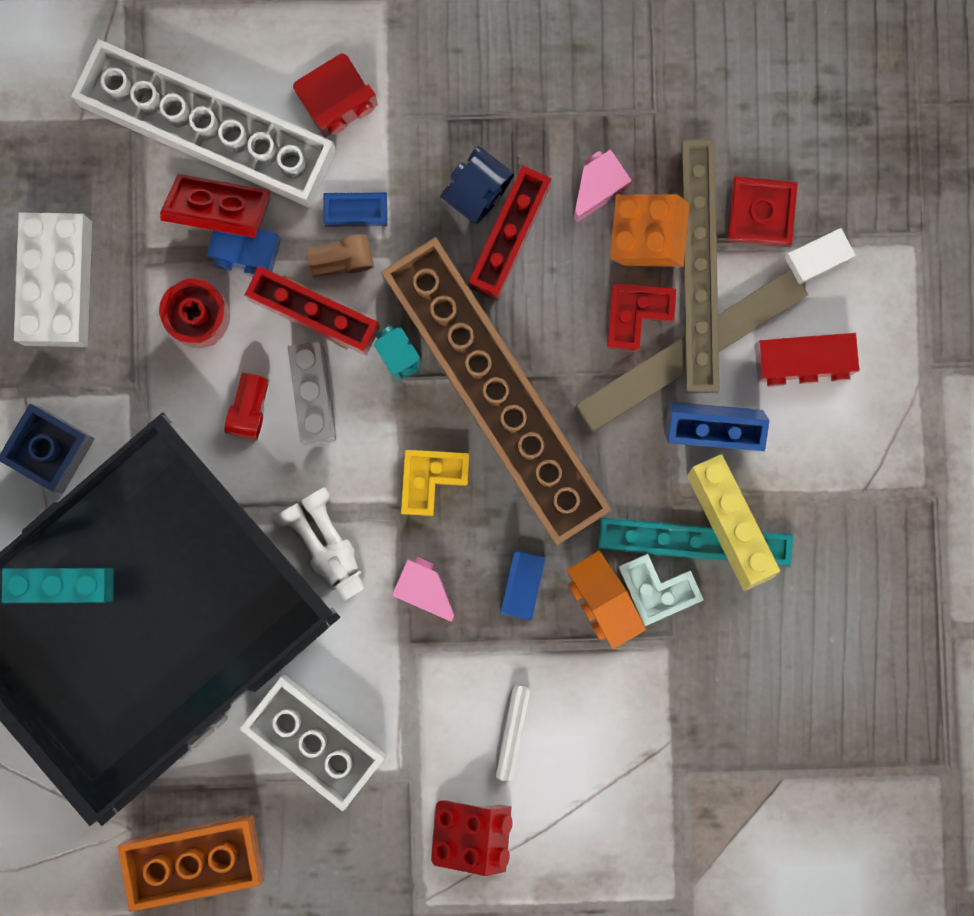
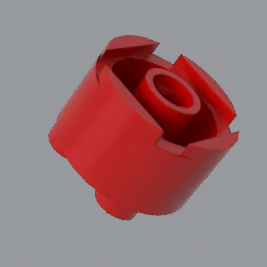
M196 278L182 280L167 289L160 301L159 315L164 328L173 338L186 346L202 348L215 345L227 331L230 322L228 302L216 288L204 280ZM198 308L201 314L199 317L195 316L193 320L189 313L190 311H196Z

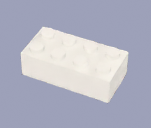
M19 212L14 320L15 342L24 346L88 347L92 221L84 214Z
M286 674L279 678L240 728L243 733L341 811L346 809L386 757L383 751Z

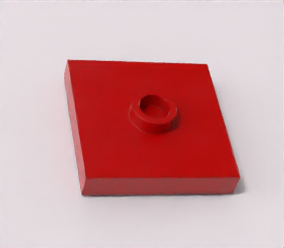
M734 176L727 241L791 247L798 182Z

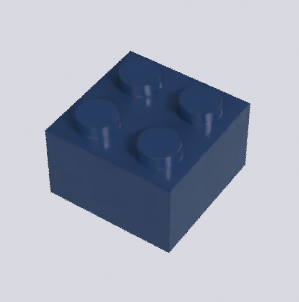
M30 403L1 451L0 462L51 492L63 494L95 438L47 410Z

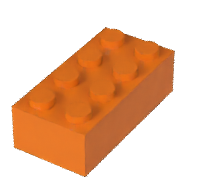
M253 814L126 839L117 846L129 912L257 887L265 880Z

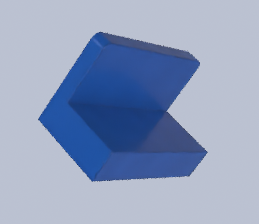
M514 550L500 614L532 620L546 557Z

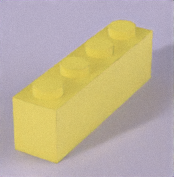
M718 455L693 466L687 478L743 591L773 579L780 572V569L723 455Z

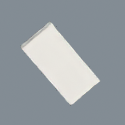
M840 228L788 253L784 257L800 285L853 259L856 255Z

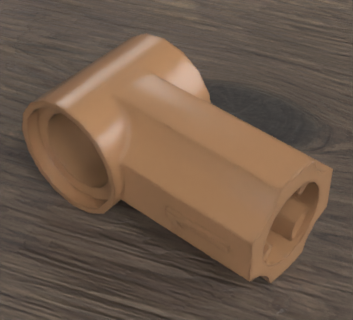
M368 235L349 236L341 239L340 243L307 249L308 262L313 277L346 271V273H358L374 268Z

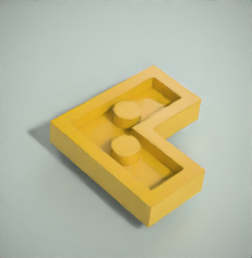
M405 450L401 514L434 516L436 484L468 486L470 454Z

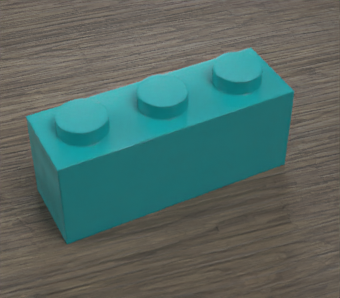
M114 568L2 569V603L113 602Z

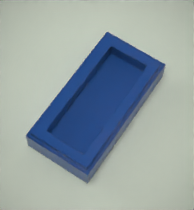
M387 192L323 193L324 227L388 226Z

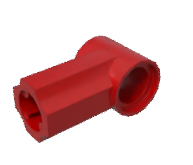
M241 373L234 405L230 406L224 427L225 433L252 440L258 439L263 423L264 414L262 408L266 398L269 379L250 373Z

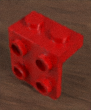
M344 53L335 56L293 84L295 93L324 138L340 133L347 127V124L357 118L366 117L378 106L374 91L369 84L366 85L354 65Z
M448 800L438 801L435 811L431 855L432 864L438 867L482 876L506 872L510 859L508 844L509 833L513 825L511 817L512 807L506 805L481 807Z

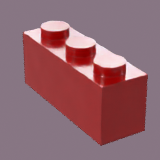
M856 333L759 340L754 344L758 382L767 381V387L787 385L786 380L799 379V384L818 383V377L830 376L831 382L851 380L850 375L860 371Z

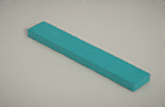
M600 518L598 550L728 561L712 527ZM761 532L777 565L791 567L793 534Z

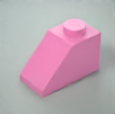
M611 149L604 154L598 151L585 161L586 166L583 168L574 219L577 223L614 199L616 194H621L630 188L632 180Z
M416 557L415 562L407 560L392 596L452 622L455 614L439 573L432 570L434 564L420 557Z

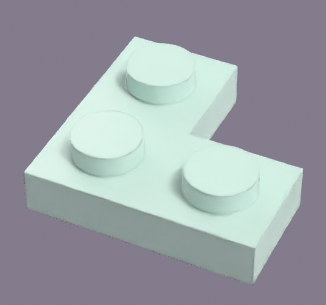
M648 554L618 566L644 626L704 601L691 571L661 583Z

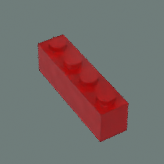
M522 165L469 279L470 289L496 301L499 300L547 196L552 178Z
M260 266L257 267L244 294L250 302L367 356L375 340V335L380 329L378 321Z

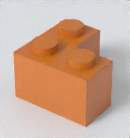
M600 550L566 570L572 580L567 586L576 601L584 600V603L580 606L590 622L596 621L590 625L600 641L606 638L611 648L615 649L646 630L627 590Z

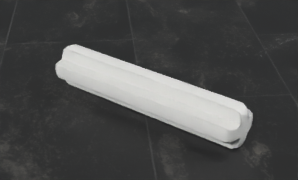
M513 686L496 771V778L502 781H512L514 777L530 695V688L527 686Z

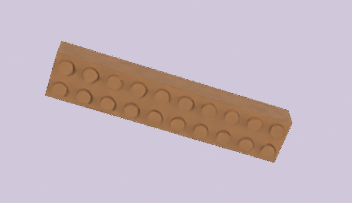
M433 238L381 271L387 285L554 545H559L612 511L437 238Z

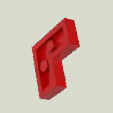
M613 283L607 348L639 351L642 320L674 321L677 289Z

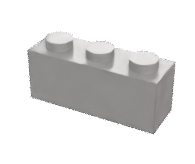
M320 342L287 346L300 442L304 445L336 441L324 347Z

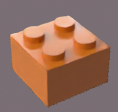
M616 194L610 258L623 266L684 267L690 203L678 194Z

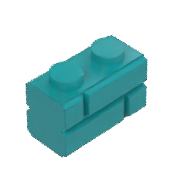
M391 325L375 335L377 340L374 343V347L395 381H401L421 368L420 356L413 345L410 344L402 328L397 327L394 329Z

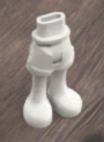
M323 487L301 502L315 520L327 543L326 546H323L315 535L298 503L279 513L273 519L278 526H289L298 533L313 558L309 561V564L314 573L321 575L332 586V591L337 590L342 600L345 601L364 590L365 586L359 578V575L362 574L361 571H357L358 567L354 557L355 549L348 539L342 540L327 514L326 503L329 500V492Z

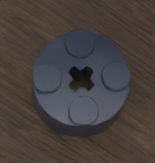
M477 146L470 154L467 165L461 162L450 176L454 182L449 183L440 195V198L476 224L480 223L495 206L493 203L499 195L503 196L514 178V174L505 165L480 146Z

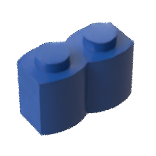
M259 229L256 238L213 230L206 256L214 261L213 266L231 271L233 266L244 268V274L253 277L258 266L273 272L281 238L276 233Z

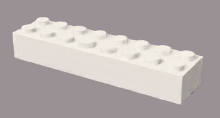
M100 39L97 40L71 95L81 108L308 208H311L336 153L333 142Z

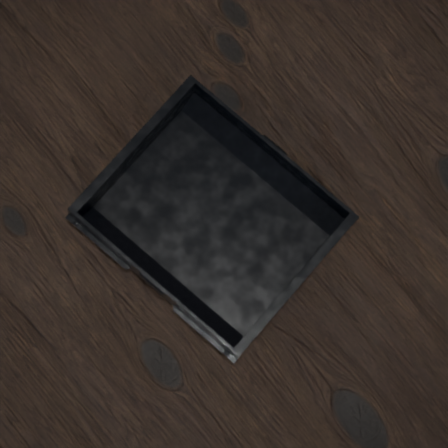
M164 412L152 420L58 503H52L22 529L21 535L0 552V722L89 826L96 822L101 826L106 824L189 751L188 743L194 737L203 733L248 690L258 691L341 618L334 608H329L170 425L172 421ZM114 568L113 602L2 603V569Z

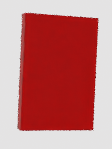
M177 174L160 211V221L256 238L271 200V191Z

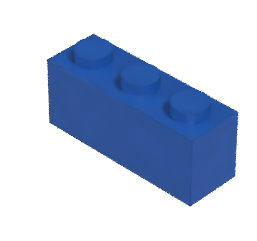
M668 401L664 434L668 443L765 451L770 420L764 410Z

